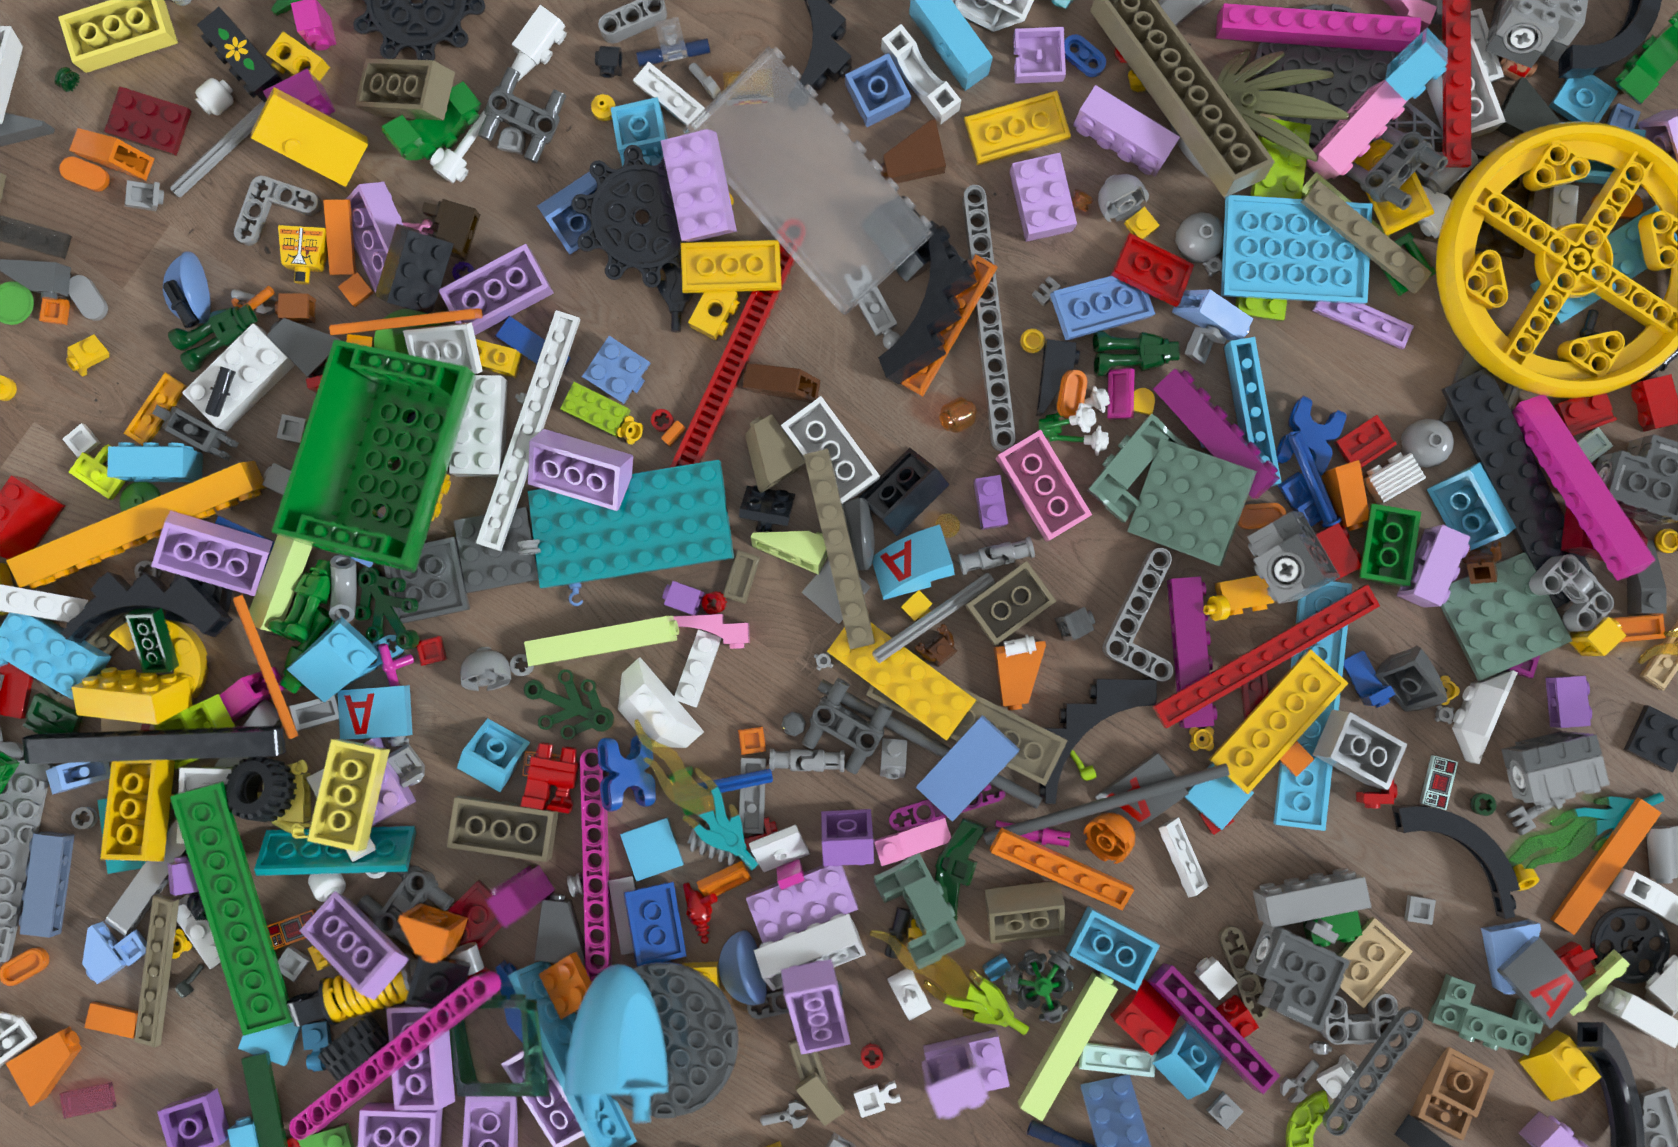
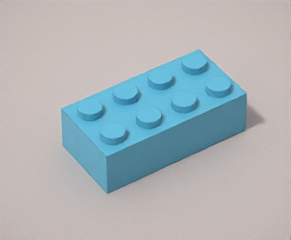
M9 613L0 627V658L71 700H74L71 687L81 683L83 678L100 674L112 657L85 640L82 643L66 640L61 634L64 628L49 619Z

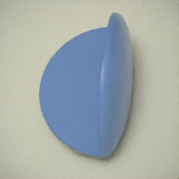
M186 251L168 267L164 276L163 286L167 281H177L192 311L199 319V323H205L209 320L211 310L206 275L198 257L194 253ZM163 289L166 304L174 315L180 318L177 312L172 310V303Z
M743 930L731 936L722 948L719 958L720 978L725 989L734 999L748 1005H759L764 1003L766 999V982L762 978L754 950L758 949L755 940L747 930Z

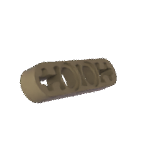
M1226 925L1219 931L1218 936L1232 977L1237 982L1238 994L1254 1020L1261 1021L1268 1016L1269 1008L1263 1006L1259 1009L1260 1013L1256 1014L1254 1011H1251L1254 1008L1253 1001L1250 998L1246 1000V997L1254 996L1256 1002H1258L1260 995L1263 993L1258 975L1245 969L1250 957L1247 944L1241 930L1235 926ZM1229 931L1237 934L1234 937V942L1237 947L1242 946V949H1234L1229 952V949H1233L1232 943L1225 940L1228 937ZM1237 954H1243L1246 958L1244 966L1235 967L1233 958ZM1246 978L1254 980V987L1250 991L1242 989V981Z

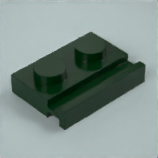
M42 693L34 695L27 713V721L24 722L23 726L37 734L76 733L83 716L77 715L76 710Z

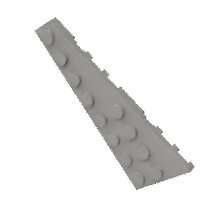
M17 760L20 764L0 794V962H7L12 956L23 905L22 894L27 883L26 867L30 861L31 854L29 843L33 838V834L39 831L49 785L46 770L52 768L53 763L26 764L25 760Z

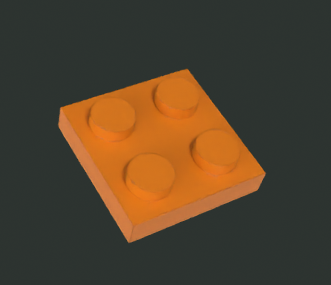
M577 952L568 955L539 973L560 1019L579 1010L592 982Z

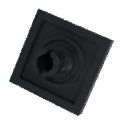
M757 485L747 486L740 506L739 518L758 521L757 533L762 532L764 526L765 532H772V523L788 526L795 494L781 489H767L760 493Z

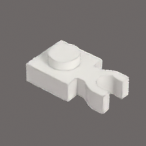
M895 1081L887 1083L882 1089H879L876 1083L854 1091L861 1118L884 1111V1103L894 1104L901 1102L899 1094L895 1096L889 1095L891 1089L897 1088Z

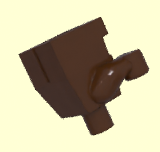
M1494 541L1491 542L1490 548L1481 546L1478 550H1471L1470 546L1467 555L1462 558L1463 562L1467 564L1471 584L1497 582L1496 562L1502 558L1501 543L1499 541H1496V544H1494Z
M941 624V627L937 628V632L940 634L933 639V643L930 641L925 646L924 643L920 642L918 646H915V650L925 660L934 662L938 667L958 652L954 647L953 635L945 624Z

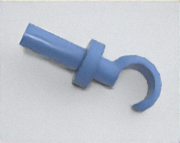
M581 583L569 584V589H573L569 596V602L573 606H579L583 603V600L579 603L572 601V597L579 594V589L582 588Z

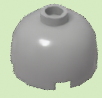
M1112 175L1106 179L1099 191L1098 205L1107 221L1111 222L1110 218H1115L1118 222L1137 213L1141 209L1140 203L1143 200L1148 201L1149 193L1142 182L1133 175Z
M1199 212L1190 215L1180 224L1176 231L1175 243L1181 251L1180 254L1185 259L1194 263H1203L1217 256L1223 248L1224 224L1211 213Z
M1427 418L1415 421L1406 427L1401 435L1402 454L1412 453L1420 468L1438 466L1449 457L1453 450L1454 439L1452 432L1446 424L1439 420Z
M489 647L478 648L476 652L467 656L461 665V685L465 689L479 691V686H488L487 691L505 687L510 683L511 671L508 660L504 655L491 650Z

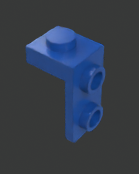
M1359 651L1344 659L1343 667L1363 705H1375L1378 708L1389 703L1388 698L1396 695L1391 686L1382 685L1375 676L1376 672L1365 651Z

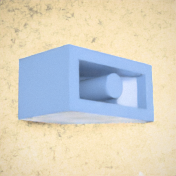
M109 762L66 763L46 770L52 795L109 779L111 772Z
M104 922L94 924L87 929L82 962L86 968L87 976L97 984L108 980L127 965L113 947L118 941Z

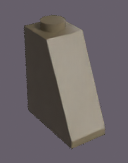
M772 414L764 419L762 416H759L749 424L751 428L745 434L760 493L792 475L805 463L802 455Z

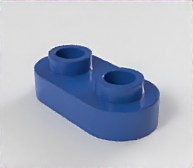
M1070 35L1065 39V58L1089 77H1097L1103 72L1106 66V58L1102 52L1080 35ZM1075 47L1078 49V52L1073 53L1070 51V48ZM1093 62L1097 67L1091 68L1089 63Z

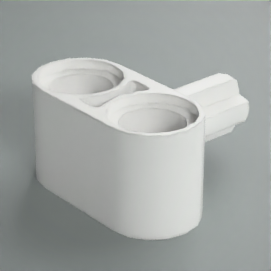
M910 966L887 978L909 1021L932 1009Z

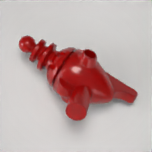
M689 882L684 883L687 917L691 924L697 926L695 931H699L697 936H701V943L707 944L709 938L706 935L710 933L707 931L710 928L707 923L711 919V905L718 900L717 895L711 893L704 897L699 891H694Z

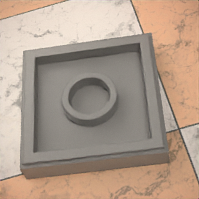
M828 561L821 569L819 575L817 574L802 593L835 622L840 624L843 617ZM860 578L865 595L871 586Z

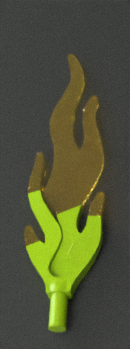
M870 931V936L881 939L891 946L900 962L907 969L922 974L940 985L943 990L929 980H924L923 986L941 1002L953 1007L964 1008L962 1011L964 1017L979 1023L995 1024L1005 1028L1009 1025L1022 1035L1028 1032L1029 1026L1014 1017V1012L1009 1008L1000 989L989 980L980 976L974 969H970L969 975L973 982L983 991L977 989L969 981L961 967L948 955H943L941 960L934 962L935 964H930L918 970L909 950L895 936L887 932ZM909 937V941H908V942H910V941H912V940H915V939H914L913 937Z

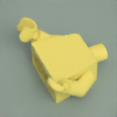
M299 760L298 763L288 764L291 768L290 773L295 775L293 783H297V789H294L293 793L296 794L295 800H291L292 806L289 810L285 809L286 814L282 817H277V820L273 821L272 824L291 833L294 838H308V835L304 834V828L310 827V824L303 822L312 820L311 787L306 777L310 776V773H307V763L304 760ZM257 792L258 798L261 796L262 792Z

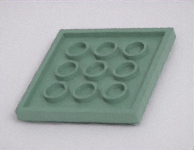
M1161 438L1157 447L1159 452L1153 458L1138 500L1141 504L1136 507L1127 532L1217 566H1222L1257 471Z
M1526 552L1496 564L1498 572L1497 582L1471 584L1470 578L1467 576L1451 583L1448 589L1450 590V596L1446 603L1440 606L1478 681L1572 642L1549 595L1539 596L1531 591L1529 582L1536 573V570Z

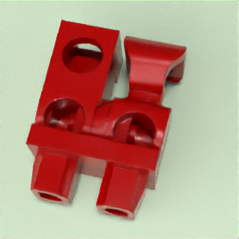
M540 742L536 754L530 760L521 806L539 810L546 808V810L569 814L574 806L570 789H574L576 786L580 763L576 761L577 748L563 746L560 758L552 757L554 744ZM551 785H555L557 787L556 797L548 804Z

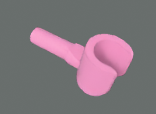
M430 219L423 220L421 224L402 222L403 226L429 234L434 233V230L426 229L430 228L433 224Z

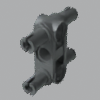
M507 67L500 85L493 89L484 109L486 117L478 136L491 142L499 123L505 122L532 137L524 158L537 164L545 144L548 145L555 134L560 122L558 115L566 95L553 89L545 109H540L514 96L513 91L521 73L511 67ZM495 99H502L505 101L506 107L503 110H497L493 107L492 102ZM541 121H547L551 124L552 130L542 132L538 124Z
M1387 125L1388 128L1381 135V139L1392 144L1393 147L1370 171L1354 162L1352 163L1353 167L1346 175L1359 183L1361 189L1368 193L1373 201H1389L1400 209L1405 210L1411 204L1412 197L1399 189L1422 163L1440 172L1446 167L1448 159L1446 156L1433 150L1431 144L1423 140L1419 132L1403 133L1391 125Z
M837 678L828 695L821 698L816 709L813 711L810 718L811 725L801 743L810 749H814L824 732L830 733L854 748L844 768L853 774H857L866 757L873 755L884 735L883 728L893 709L886 704L880 703L870 721L863 719L841 706L840 702L850 685L846 681ZM820 709L829 710L831 718H823L820 714ZM863 735H872L874 738V743H866L863 739Z
M409 864L408 872H396L403 878L402 882L384 907L368 894L360 899L357 907L373 919L372 922L392 940H400L414 952L398 921L400 915L416 905L424 903L426 899L431 900L443 911H446L452 905L454 899L438 887V881L435 880L431 872L424 871L419 866ZM419 876H421L424 881V885L422 888H419L417 885V879ZM389 917L394 921L392 929L387 924Z

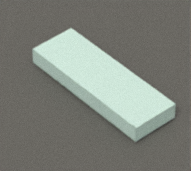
M1087 1043L1079 1056L1078 1067L1084 1070L1154 1077L1155 1066L1152 1063L1157 1056V1052L1151 1056L1145 1049Z

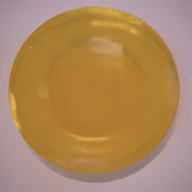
M950 513L942 514L935 523V526L940 524L944 538L954 537L960 529L958 518Z

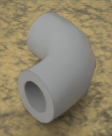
M339 554L330 561L331 600L329 616L335 622L341 616L347 622H350L354 618L356 608V561L349 556Z

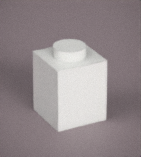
M1212 956L1209 959H1202L1196 966L1197 970L1194 974L1219 1000L1237 984L1236 980Z

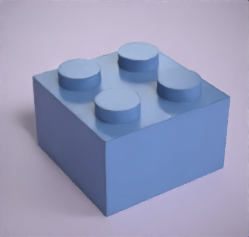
M889 53L845 75V86L866 127L910 106L911 95Z

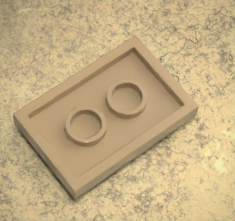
M1371 917L1361 928L1363 935L1356 936L1355 940L1349 942L1339 954V956L1351 960L1348 969L1345 970L1343 975L1344 979L1340 988L1362 1008L1371 1001L1413 952L1374 917Z

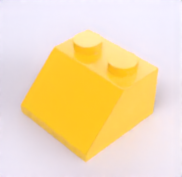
M1555 1030L1531 1049L1529 1055H1524L1518 1060L1551 1102L1580 1094L1601 1078L1570 1036L1558 1030Z

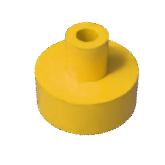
M605 94L596 96L591 103V110L594 116L600 121L612 119L611 107H616L614 100Z
M0 376V401H9L16 394V384L12 379Z
M1223 595L1212 596L1208 599L1207 605L1203 607V611L1214 621L1225 620L1230 615V604Z
M1522 864L1516 865L1513 868L1520 888L1517 891L1527 890L1535 886L1540 880L1534 869H1524Z

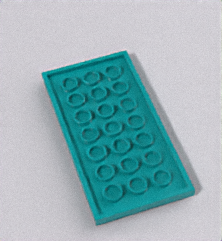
M720 460L632 474L618 511L546 489L528 491L534 540H540L538 548L541 549V553L536 554V562L541 589L734 558Z

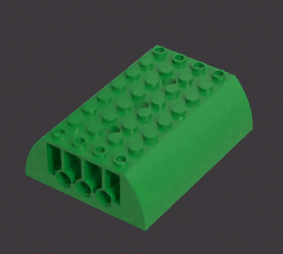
M334 339L272 532L325 551L409 572H416L475 383V374L466 366ZM415 412V420L412 423H408L407 418L409 414ZM400 459L401 465L399 469L393 471V463ZM385 506V515L382 518H378V510Z

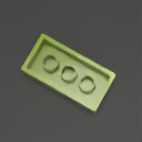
M573 382L560 408L563 412L616 438L618 437L616 434L617 429L621 427L624 423V418L631 411L629 408L576 382Z

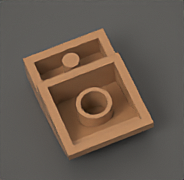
M1447 1047L1428 1075L1410 1115L1454 1139L1464 1141L1472 1117H1478L1495 1070Z

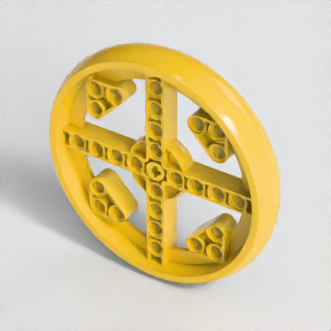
M1574 121L1546 125L1521 133L1493 150L1475 166L1461 183L1449 204L1440 229L1436 250V279L1440 301L1453 332L1471 356L1489 372L1508 384L1535 394L1556 398L1592 397L1609 393L1634 383L1664 363L1678 348V240L1676 242L1674 239V233L1678 237V163L1662 148L1632 131L1598 122ZM1550 152L1555 154V161L1551 159ZM1588 160L1601 162L1615 168L1581 222L1561 225L1555 229L1501 194L1513 180L1525 173L1523 176L1524 186L1530 191H1537L1568 184L1586 177L1590 171ZM1571 165L1576 169L1575 175L1571 171ZM1626 171L1630 174V180L1626 177ZM1537 173L1542 177L1541 183L1536 178ZM1640 185L1648 192L1660 210L1643 216L1639 220L1638 230L1646 267L1652 271L1671 268L1669 285L1664 300L1612 267L1613 251L1606 237ZM1613 192L1616 194L1617 197L1616 202L1612 198ZM1489 201L1494 205V212L1488 207ZM1599 213H1600V214L1602 215V217H1603V223H1601V222L1599 221V218H1598ZM1510 215L1515 219L1514 226L1509 221ZM1654 219L1657 222V229L1654 227L1653 224ZM1483 221L1535 254V271L1541 285L1508 336L1497 327L1487 310L1503 306L1508 300V291L1500 255L1494 250H1486L1475 254L1477 238ZM1530 229H1533L1535 232L1534 239L1530 236ZM1585 235L1590 239L1589 245L1585 241ZM1551 242L1555 244V253L1550 248ZM1661 254H1662L1663 257H1664V262H1663V263H1662L1661 260H1660V255H1661ZM1483 257L1488 262L1487 268L1482 265ZM1592 269L1596 271V279L1592 276ZM1558 277L1563 281L1562 287L1557 283ZM1469 278L1474 282L1473 290L1468 285ZM1613 282L1617 286L1616 293L1612 289ZM1490 292L1495 296L1494 303L1489 300ZM1592 292L1646 327L1627 345H1625L1624 336L1618 331H1609L1565 341L1557 349V355L1561 361L1550 360L1533 354V351L1567 298H1579ZM1634 296H1635L1636 299H1637V305H1636V306H1635L1634 303H1633V297H1634ZM1545 298L1549 301L1548 309L1544 305ZM1654 309H1655L1656 312H1657V318H1656V319L1654 318V315H1653ZM1531 319L1536 323L1534 330L1530 326ZM1606 338L1610 341L1609 348L1605 344ZM1518 340L1522 343L1521 351L1516 346ZM1572 346L1576 348L1575 356L1571 352ZM1593 359L1597 363L1596 369L1592 367Z

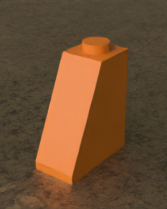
M77 128L69 151L88 161L144 181L147 180L155 159L118 138Z
M1359 460L1325 471L1321 477L1337 517L1342 519L1339 522L1340 526L1348 527L1349 531L1364 527L1362 522L1368 520L1369 509Z
M1045 641L1035 642L1036 651H1032V654L1026 652L1009 657L1006 656L1005 646L994 647L1001 706H1007L1008 710L1023 709L1022 704L1029 703L1045 651Z
M71 1027L55 1033L6 1063L30 1107L49 1096L82 1049L79 1037L76 1032L72 1031Z

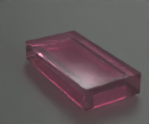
M112 1082L69 1090L59 1094L64 1119L109 1110L117 1106Z

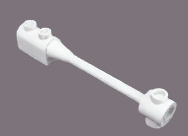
M539 5L512 43L514 52L518 55L511 68L521 73L518 81L532 68L538 66L540 62L545 65L553 53L549 50L554 42L560 45L567 34L563 31L565 28L564 23L541 5ZM495 99L492 102L493 107L497 109L503 100ZM484 110L454 152L450 149L443 150L439 148L430 160V164L434 166L433 170L452 184L455 180L462 182L468 174V170L465 168L467 163L462 157L478 136L486 117Z

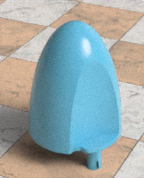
M615 964L605 968L598 974L588 988L578 1010L567 1057L564 1095H581V1097H584L583 1122L600 1121V1096L631 1094V1097H634L633 1122H650V1096H653V1093L668 1092L667 1059L662 1027L654 1000L643 979L632 968L623 964Z

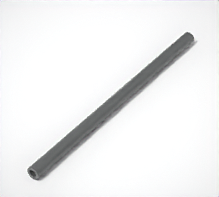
M823 679L817 690L828 695L833 684ZM848 692L845 693L840 702L870 719L877 710L876 707ZM892 716L888 718L885 727L942 758L951 750L948 746ZM999 774L990 782L993 786L1036 809L1042 800V797Z
M1224 763L1002 828L1019 836L1229 776V769L1227 764ZM1001 828L983 833L986 845L993 843Z

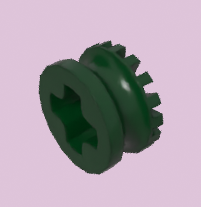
M63 67L56 73L54 83L58 87L63 88L64 91L72 92L73 89H76L75 85L78 86L76 83L80 82V77L78 73L70 68Z
M1476 793L1470 800V808L1479 815L1489 816L1494 813L1497 807L1495 798L1486 793ZM1479 800H1487L1486 806L1488 808L1479 809L1481 805Z

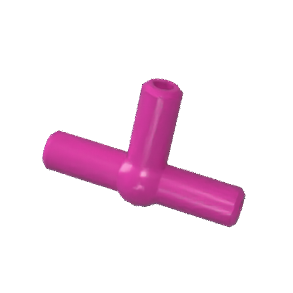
M380 644L378 649L383 662L382 669L387 675L390 687L400 686L396 669L412 664L414 658L411 654L392 660L388 644Z

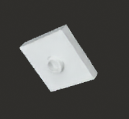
M796 825L749 843L751 852L763 872L810 855L808 847Z

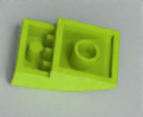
M219 694L189 707L157 725L153 724L155 730L235 727ZM198 759L171 760L175 761L174 767L177 769Z

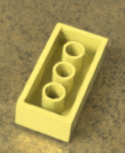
M109 0L58 17L72 63L85 73L178 43L165 0Z
M331 739L307 841L357 852L367 849L390 749L344 739Z

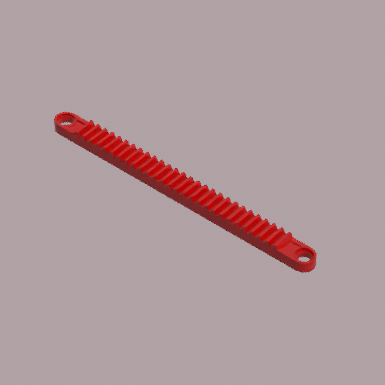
M797 219L786 221L776 239L779 240L781 290L751 292L670 468L701 463L713 435L721 422L722 416L734 394V390L737 388L742 373L750 360L755 345L758 343L763 328L770 317L771 311L803 245L806 229L801 221ZM795 226L800 229L801 234L798 238L792 239L788 237L787 230L790 227Z

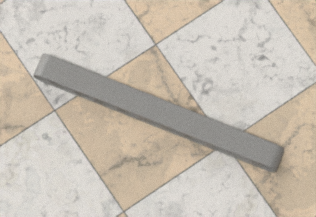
M971 185L966 188L962 200L969 260L972 261L976 254L994 264L986 193L981 186ZM972 194L977 195L980 201L972 203L968 200V196ZM978 218L983 222V225L975 227L971 224V220ZM982 242L986 249L984 251H977L973 244ZM995 272L985 289L990 291L992 298L988 300L980 298L975 306L991 444L995 450L1004 452L1011 448L1015 442V429ZM984 314H991L995 318V322L987 324L983 321L982 316ZM987 338H994L998 346L996 348H989L985 340ZM990 362H997L1001 370L999 372H992L989 370L988 364ZM993 386H1000L1004 391V395L1000 397L994 396L991 388ZM996 410H1003L1007 416L1006 420H996L994 412ZM999 434L1007 435L1010 440L1009 444L1006 446L1000 445L997 441V436Z
M265 699L257 706L243 727L280 726L282 722L275 705ZM248 757L220 758L213 768H233L234 765H239L240 760L243 758L248 759ZM177 819L167 832L164 862L146 861L105 919V923L124 936H128L137 927L152 906L153 895L160 894L169 882L167 863L175 862V857L188 855L185 844H177Z

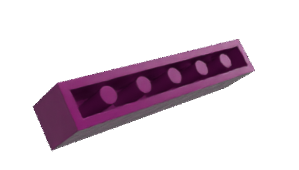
M1174 368L1153 390L1213 456L1257 471L1249 495L1251 498L1258 499L1280 479L1276 474L1278 469L1269 460L1265 462L1259 456L1261 451L1253 442L1248 444L1242 437L1244 432L1235 423L1231 425L1225 419L1228 415L1220 406L1214 407L1209 401L1211 396L1202 387L1198 389L1192 383L1195 379L1188 371Z
M1201 577L1167 580L1176 692L1206 676L1213 669L1212 657L1208 656L1207 648L1211 643L1210 633L1206 631L1205 621H1208V615L1203 611V597L1206 596L1205 582H1202ZM1212 703L1179 721V727L1214 726V720H1217L1216 706Z
M529 865L490 891L493 897L488 899L487 903L505 928L556 889L539 865L534 869Z
M1163 963L1147 980L1252 1090L1264 1094L1280 1077L1173 965Z

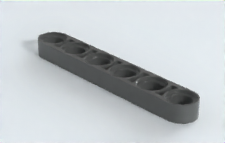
M1404 1007L1398 1011L1325 1112L1322 1122L1332 1135L1341 1136L1347 1132L1422 1028L1423 1017L1414 1008ZM1409 1013H1414L1416 1016L1415 1023L1411 1026H1406L1404 1024L1405 1016ZM1393 1034H1400V1044L1395 1047L1390 1046V1037ZM1380 1054L1385 1055L1386 1063L1382 1067H1376L1374 1064L1375 1057ZM1364 1075H1369L1372 1079L1371 1084L1366 1088L1360 1087V1078ZM1348 1096H1355L1357 1099L1356 1105L1352 1108H1346L1344 1105V1101ZM1335 1116L1341 1117V1126L1336 1129L1330 1128V1120Z

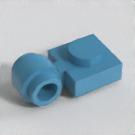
M327 1020L310 1022L301 1026L304 1050L313 1049L312 1053L307 1055L306 1065L308 1070L313 1072L323 1071L326 1067L320 1061L318 1055L320 1051L332 1042L330 1023Z

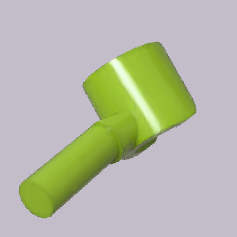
M1072 750L1070 756L1077 765L1081 778L1084 781L1096 778L1093 766L1084 767L1075 751Z

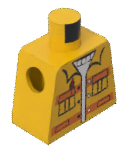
M278 225L282 265L289 270H295L294 283L309 284L310 271L323 272L328 257L326 229Z

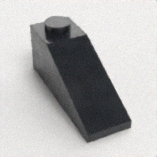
M1047 339L1044 343L1036 416L1043 415L1059 391L1064 373L1072 370L1074 365H1078L1080 350H1076V342Z

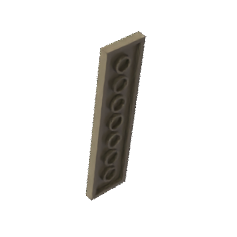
M873 685L870 686L866 696L922 723ZM960 687L977 701L950 738L958 742L983 715L1020 749L1006 766L1046 786L1068 740Z

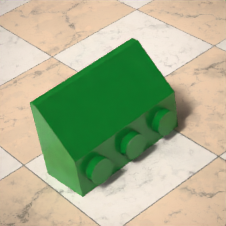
M1370 504L1359 578L1397 587L1410 586L1421 518L1420 511Z

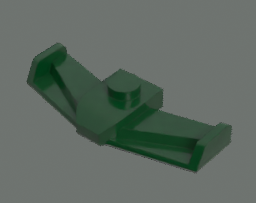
M965 818L962 819L946 847L939 854L935 865V881H938L943 889L942 897L945 902H949L953 907L955 921L958 919L957 910L960 884L965 886L971 884L978 863L968 857L988 828L984 824Z

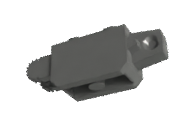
M157 405L152 413L164 420L162 426L167 432L200 450L217 455L224 460L229 461L232 456L218 449L222 441L235 448L239 444V442L226 436L227 433L183 409L173 406L169 411Z

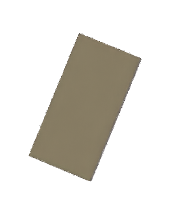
M736 550L724 588V597L746 604L761 557Z
M797 1039L789 1041L788 1045L800 1081L816 1072L824 1083L827 1084L828 1080L818 1051L801 1055Z
M816 1072L795 1086L796 1091L824 1126L845 1113L842 1104Z

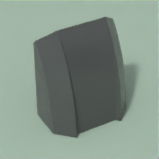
M1417 645L1395 655L1392 654L1381 663L1375 674L1383 685L1392 687L1396 694L1393 698L1405 712L1424 710L1444 703L1448 699L1435 667L1422 648Z

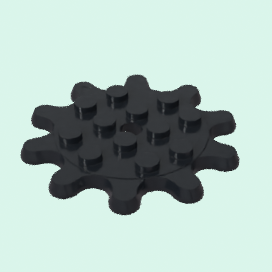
M364 0L367 5L366 11L355 19L353 26L359 34L366 35L378 31L383 35L380 54L384 59H395L402 49L411 47L416 51L418 60H435V47L442 41H448L456 48H464L468 44L469 38L461 27V21L468 15H481L486 6L484 0H422V4H414L411 0Z
M629 145L624 151L625 161L620 169H611L600 160L592 162L589 171L597 182L596 192L592 195L578 194L573 197V209L578 213L587 215L591 220L590 229L579 236L577 243L578 247L583 251L589 252L599 248L607 253L608 263L605 266V275L609 279L618 280L626 269L636 268L641 272L643 283L649 288H654L661 281L660 270L664 264H674L682 271L681 243L688 242L681 241L664 157L658 165L651 166L644 161L642 150L638 146ZM637 211H645L648 214L649 220L647 223L640 224L636 220L635 214Z

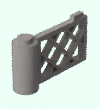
M1408 101L1402 107L1412 115V121H1398L1397 117L1394 122H1391V119L1386 124V126L1391 125L1397 130L1398 127H1412V131H1416V127L1428 128L1430 130V137H1423V140L1430 142L1433 150L1434 142H1443V130ZM1380 136V137L1377 138V139L1374 137V138L1371 140V142H1374V141H1376V140H1378V139H1380V138H1382V137ZM1471 149V165L1468 168L1445 167L1442 171L1438 172L1430 166L1425 171L1418 167L1415 173L1424 181V187L1429 188L1434 194L1436 192L1444 194L1478 163V157Z
M1678 825L1652 826L1646 834L1650 878L1656 879V883H1673L1672 879L1678 878Z

